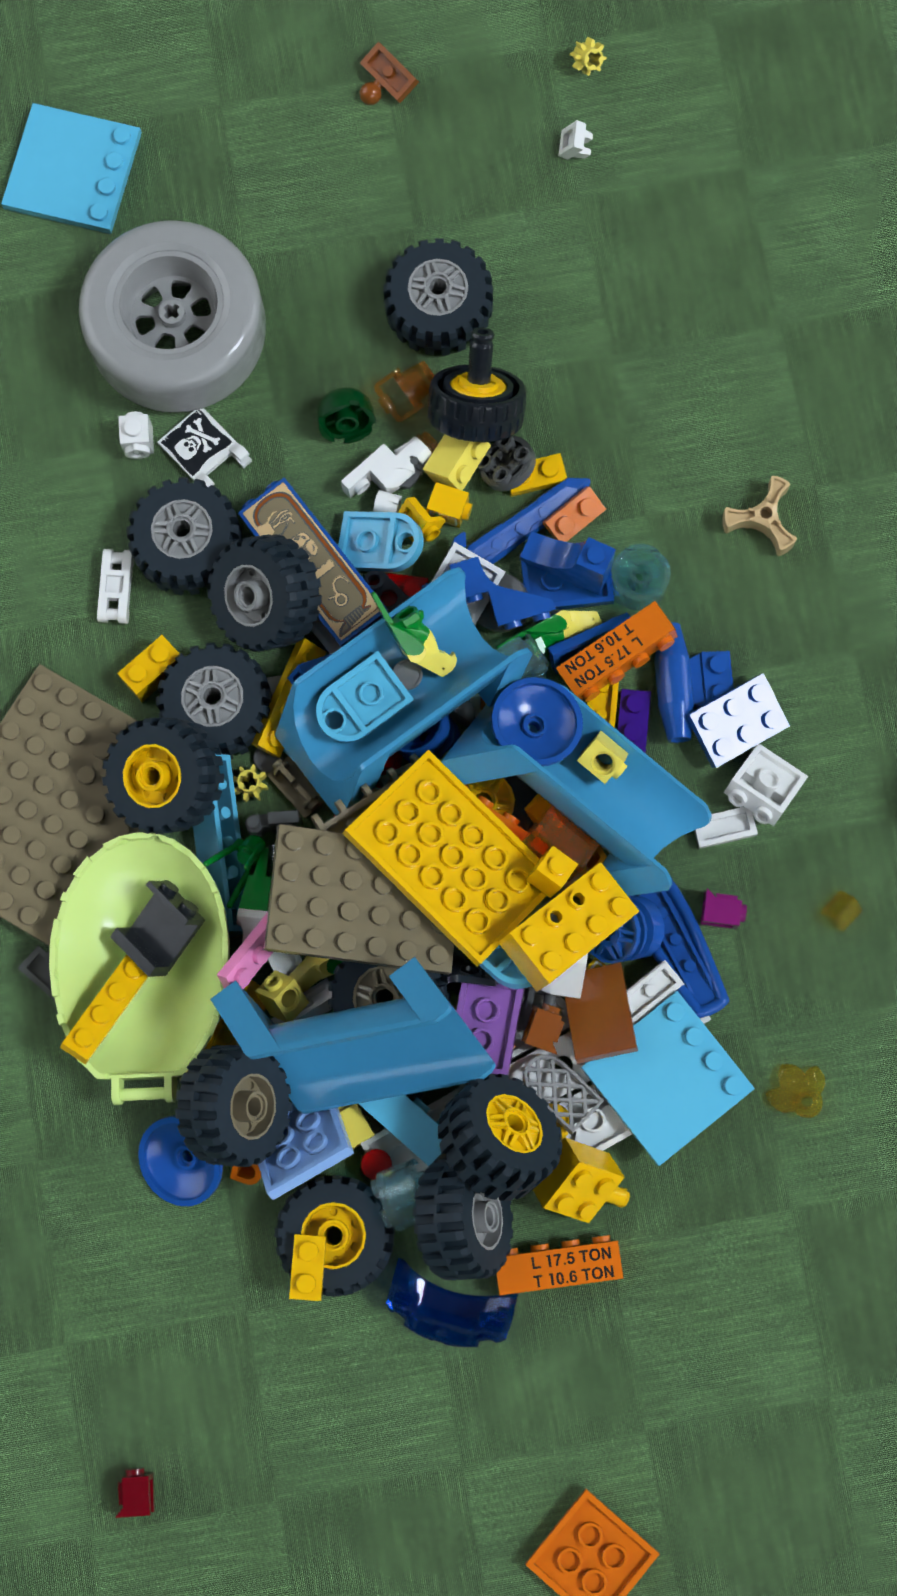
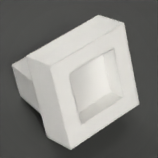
M576 120L561 131L559 157L567 160L571 157L585 159L591 155V149L586 148L584 143L591 141L593 134L586 130L585 123Z

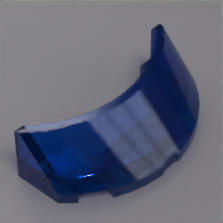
M398 1258L385 1305L390 1312H396L405 1319V1327L426 1339L449 1346L478 1347L480 1341L491 1340L499 1343L506 1340L513 1320L518 1293L501 1296H473L453 1292L426 1280L415 1272L405 1259Z

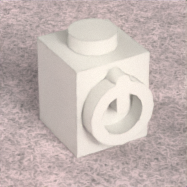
M134 411L127 413L126 416H119L120 445L125 456L131 459H143L154 453L153 426L148 414Z

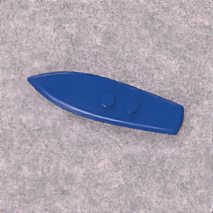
M673 879L668 891L634 895L646 897L655 903L662 913L665 925L664 939L659 949L652 955L658 965L666 960L684 982V985L676 991L680 993L699 1018L713 1015L723 1009L730 1001L693 912Z

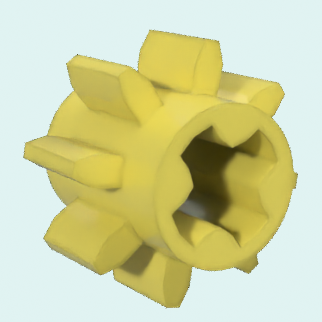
M587 37L586 41L582 43L576 41V47L570 53V56L576 61L572 67L578 71L582 69V73L587 76L590 75L591 70L600 72V66L607 59L601 52L604 45L599 42L595 43V40Z
M254 764L250 770H244L240 766L239 770L241 773L238 777L233 776L234 783L238 784L235 788V795L242 792L243 800L246 803L249 797H256L260 801V792L269 789L266 784L262 783V780L267 777L266 773L261 772L257 774V768ZM253 778L256 785H251L249 789H247L244 785V781L249 782L250 779Z

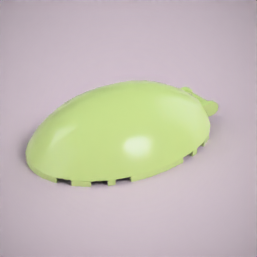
M130 833L118 836L104 843V847L90 858L87 856L73 873L75 877L68 890L62 893L60 898L62 904L57 919L54 918L50 938L49 970L51 992L56 1002L58 1024L62 1026L67 1037L126 956V953L110 936L116 928L131 927L152 898L154 893L146 884L149 881L168 880L175 884L179 889L178 893L185 900L196 905L198 913L205 919L204 923L166 976L148 977L88 1063L85 1065L77 1059L96 1079L111 1080V1099L114 1105H122L124 1101L165 1099L167 1103L176 1102L177 1077L186 1073L190 1062L194 1058L197 1059V1055L205 1049L220 1019V1014L210 999L224 989L217 974L230 959V940L226 912L215 881L208 869L191 850L176 840L160 834ZM164 1079V1087L124 1089V1080Z

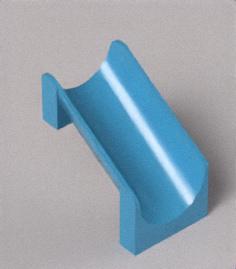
M460 567L446 571L432 583L388 613L391 619H393L397 613L409 605L417 607L418 610H423L424 618L422 623L433 633L439 650L445 651L448 654H451V652L455 653L457 657L456 666L453 671L444 677L420 666L423 672L422 681L416 688L408 690L414 701L366 737L351 743H343L331 739L319 726L316 706L320 695L327 687L375 652L379 651L392 670L398 662L408 659L402 653L383 618L308 670L292 684L275 732V737L335 816L339 814V811L334 802L341 799L348 809L361 801L364 796L361 791L363 784H368L370 789L376 788L387 759L477 693L488 707H491L507 686L521 680L533 655L528 648H524L512 655H504L493 649L481 637L468 609L465 593L466 576ZM336 712L330 713L326 717V725L331 729L340 728L344 721L342 715Z
M565 686L563 687L573 695L580 707L583 718V730L577 746L564 760L543 767L516 745L499 746L491 726L493 706L488 707L487 704L441 760L464 785L516 775L609 852L603 865L627 896L668 891L672 885V878L667 869L656 861L654 857L677 838L698 828L705 827L712 819L709 807L702 799L697 797ZM534 725L528 726L531 732H538ZM600 730L629 753L624 762L627 768L616 780L611 777L606 784L577 761L581 752ZM607 754L598 755L602 763H612L611 757Z
M415 957L389 976L404 998L278 1024H275L236 980L210 999L248 1058L259 1059L274 1056L280 1063L279 1068H283L287 1076L285 1081L290 1085L291 1094H289V1098L296 1109L302 1114L466 1084L471 1080L486 1078L496 1067L495 1062Z

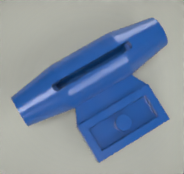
M671 622L676 629L678 637L674 639V644L668 649L655 652L654 667L658 708L667 740L670 743H682L692 739V727L686 715L694 711V707L699 708L734 687L730 651L701 652L689 658L681 626L679 623Z

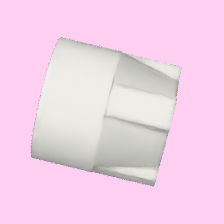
M379 490L376 495L373 512L398 513L402 496Z

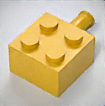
M566 1137L562 1140V1154L560 1155L559 1164L547 1178L533 1189L544 1209L586 1223H590L605 1202L622 1208L627 1205L630 1198V1193L626 1188L618 1187L625 1177L610 1153Z

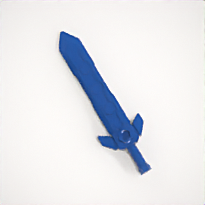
M566 478L538 497L529 506L504 523L497 525L470 545H466V533L461 532L453 538L451 547L454 542L464 548L467 546L466 549L494 564L527 540L532 531L537 533L545 526L542 522L584 487L589 486L591 481L588 478ZM430 583L424 584V585L422 586V589L425 588V587H426L427 585H429Z

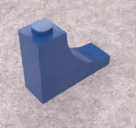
M532 531L519 560L600 596L611 573L616 549L590 537L584 542L570 543L552 539Z

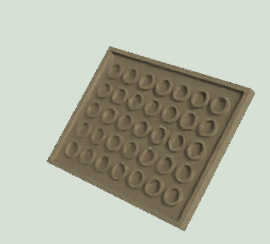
M39 664L0 723V918L50 947L54 918L57 919L62 904L60 898L63 891L66 892L75 877L73 873L87 856L90 858L104 847V843L118 836L140 832L138 828H131L125 824L124 820L126 817L118 818L113 812V808L116 806L114 803H108L105 794L109 793L108 788L103 786L102 777H106V769H103L102 766L104 759H109L110 754L107 753V749L110 743H117L116 735L121 730H129V724L137 720Z

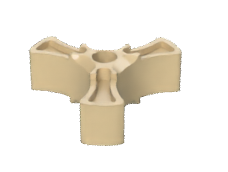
M771 476L768 484V494L759 505L745 510L726 507L722 517L724 532L729 533L740 528L756 529L764 533L772 541L777 556L784 555L790 551L797 537L789 533L782 526L777 513L778 501L787 493L790 483L781 477Z

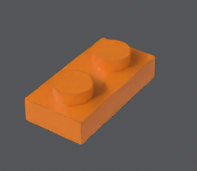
M586 486L542 523L554 539L567 542L602 514L606 508L591 487Z

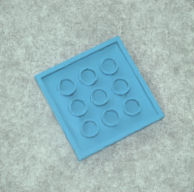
M32 103L1 203L3 209L111 234L142 134L140 127Z
M678 991L674 992L634 1024L638 1046L637 1052L589 1061L580 1067L657 1166L663 1164L755 1089Z

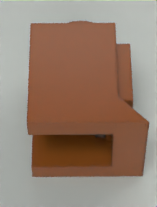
M544 1002L542 1008L533 1005L521 1041L558 1055L553 1042H558L565 1023L561 1020L562 1016L559 1015L561 1009Z

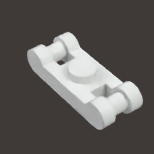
M103 549L97 609L98 622L108 623V620H118V623L128 624L132 568L134 566V558L130 550H124L121 553L114 552L113 549ZM113 564H122V570H113ZM109 601H119L118 609L109 608Z

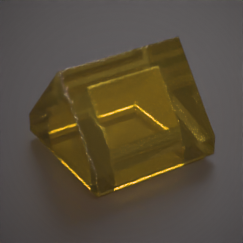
M839 890L820 913L841 932H844L863 909L855 897Z

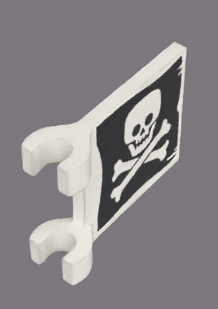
M204 408L191 412L157 442L193 481L195 479L203 480L207 487L215 485L208 475L230 456H233L243 468L252 462L249 452L241 444L237 443Z

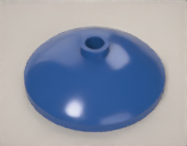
M530 677L513 682L500 693L492 709L491 726L499 746L516 745L544 767L564 760L573 752L582 735L583 718L577 701L567 689L549 679ZM534 725L538 732H531L528 726Z
M175 1115L161 1118L149 1126L141 1138L138 1158L142 1175L149 1187L163 1200L177 1206L200 1204L213 1195L218 1188L222 1178L223 1165L208 1164L194 1156L193 1151H190L183 1142L185 1137L179 1133L177 1126L180 1123Z

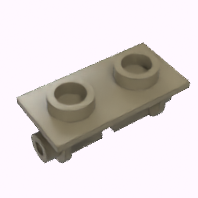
M289 756L283 761L278 759L272 765L273 769L266 774L304 818H307L325 802Z

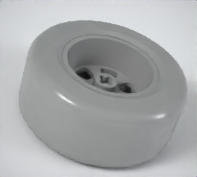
M166 220L144 224L123 233L108 244L96 257L85 276L79 298L80 326L86 345L98 370L118 393L142 407L155 411L180 413L211 406L239 388L249 377L260 358L266 335V316L255 273L246 257L230 240L203 225L186 221ZM171 287H191L183 299L172 296ZM158 291L162 296V301L156 307L143 303L149 296ZM206 299L209 302L211 314L208 316L193 315L192 306L200 300ZM139 318H152L155 322V328L147 334L141 335L137 330L136 320ZM191 327H196L205 332L200 338L190 344L184 336ZM164 335L175 338L174 349L156 348V345Z

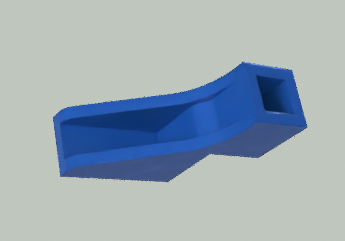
M479 557L449 565L450 570L460 567L465 572L467 604L483 600L482 594L487 592L497 626L504 625L505 630L522 626L521 620L532 617L533 622L550 618V611L556 610L555 604L550 598L504 588L493 583L483 571Z

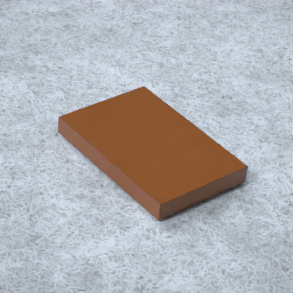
M621 962L585 970L581 998L565 997L577 1064L637 1052L638 1046Z

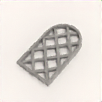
M547 1054L536 1056L528 1062L523 1071L522 1079L526 1087H537V1096L540 1099L544 1098L546 1102H553V1109L549 1105L548 1109L551 1113L554 1112L557 1122L571 1135L604 1102L571 1068L555 1056ZM540 1060H549L551 1068H540ZM536 1063V1068L530 1067L531 1064ZM555 1063L562 1069H555ZM536 1072L537 1082H528L527 1073ZM541 1073H551L552 1083L541 1082ZM555 1073L566 1074V1084L556 1083ZM570 1076H571L578 1084H571ZM541 1087H552V1097H542ZM556 1088H567V1098H557ZM571 1088L581 1089L582 1099L572 1098ZM586 1092H588L594 1099H587ZM557 1102L568 1103V1113L558 1112ZM572 1103H583V1113H573ZM587 1104H596L588 1113ZM561 1117H569V1124ZM573 1117L583 1118V1119L574 1127Z

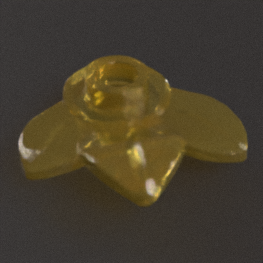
M781 1064L778 1073L781 1087L766 1093L769 1103L782 1113L795 1112L802 1118L817 1116L823 1107L821 1093L826 1086L825 1076L817 1066H813L804 1073L796 1065ZM807 1097L813 1100V1104L808 1107L801 1103Z

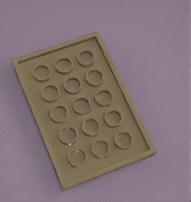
M278 825L264 943L265 951L400 968L415 957L426 972L446 975L452 973L454 944L342 833Z

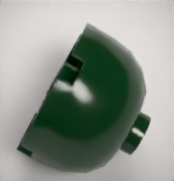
M343 387L332 390L323 397L318 406L317 422L319 431L324 438L331 442H335L334 438H345L344 444L360 441L370 435L373 431L372 425L376 423V417L370 399L359 389Z

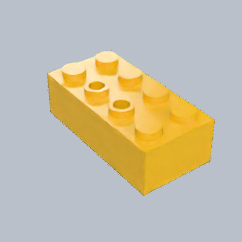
M599 862L498 941V943L535 991L538 992L623 926L639 910L605 866ZM573 896H577L580 899V905L573 901ZM550 914L557 916L558 923L551 920Z

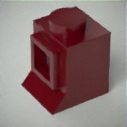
M143 1467L125 1469L126 1475L118 1482L119 1506L123 1505V1508L115 1518L150 1516L151 1512H155L153 1472L145 1473Z

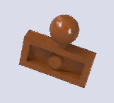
M379 41L360 62L375 78L374 82H367L360 88V99L366 105L377 104L381 99V90L383 88L401 103L419 83Z

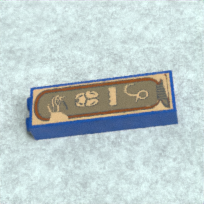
M285 478L272 482L266 487L263 494L256 499L248 500L242 506V510L238 514L254 536L282 535L286 539H292L298 543V549L303 548L307 552L309 562H313L317 568L315 572L317 579L320 578L321 581L319 595H322V603L317 608L320 611L318 619L340 647H343L383 618L370 594L374 591Z

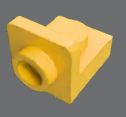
M415 497L406 498L398 513L408 515L420 526L424 542L435 540L446 521L443 516L431 517ZM410 536L409 539L413 542V536Z

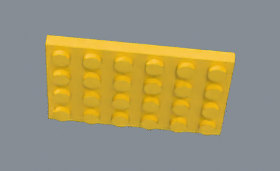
M427 750L342 833L477 967L500 945L498 941L514 930L547 896L526 880L540 859L430 750Z

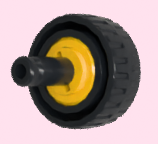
M478 327L471 331L472 340L470 342L468 365H457L443 369L435 374L430 382L428 418L435 429L452 438L471 442L499 441L513 436L523 425L526 407L525 385L514 374L492 367L494 347L492 340L495 334L489 328Z

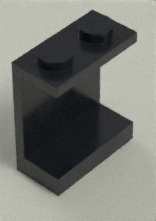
M168 880L149 881L146 886L154 895L131 927L116 928L110 937L148 977L166 976L200 929L205 919L198 913L196 905L185 900L178 893L179 889L175 884Z

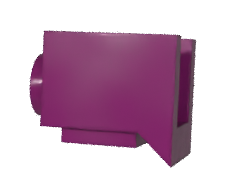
M706 888L703 897L700 925L737 929L740 926V922L745 923L747 905L742 904V900H737L738 896L716 893L714 896Z

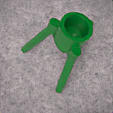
M249 835L245 840L237 838L232 845L203 862L204 866L207 867L233 851H237V859L244 865L245 872L227 903L228 908H231L246 884L248 875H251L257 865L261 851L267 847L266 843L259 836Z

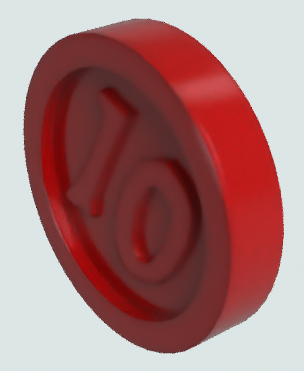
M381 1149L368 1151L361 1161V1169L364 1175L372 1180H381L387 1177L392 1169V1160L389 1154Z

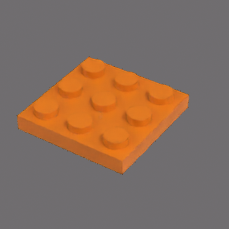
M585 1488L525 1562V1565L560 1596H627L660 1553Z

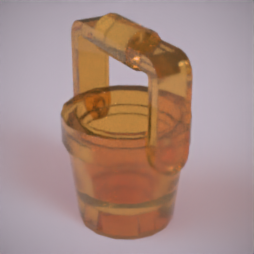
M424 360L403 372H400L401 370L397 367L374 384V390L380 397L377 401L386 414L391 413L397 422H403L425 406L421 400L429 394L430 382L434 374ZM392 377L414 407L401 417L396 412V406L387 393L384 394L379 387Z

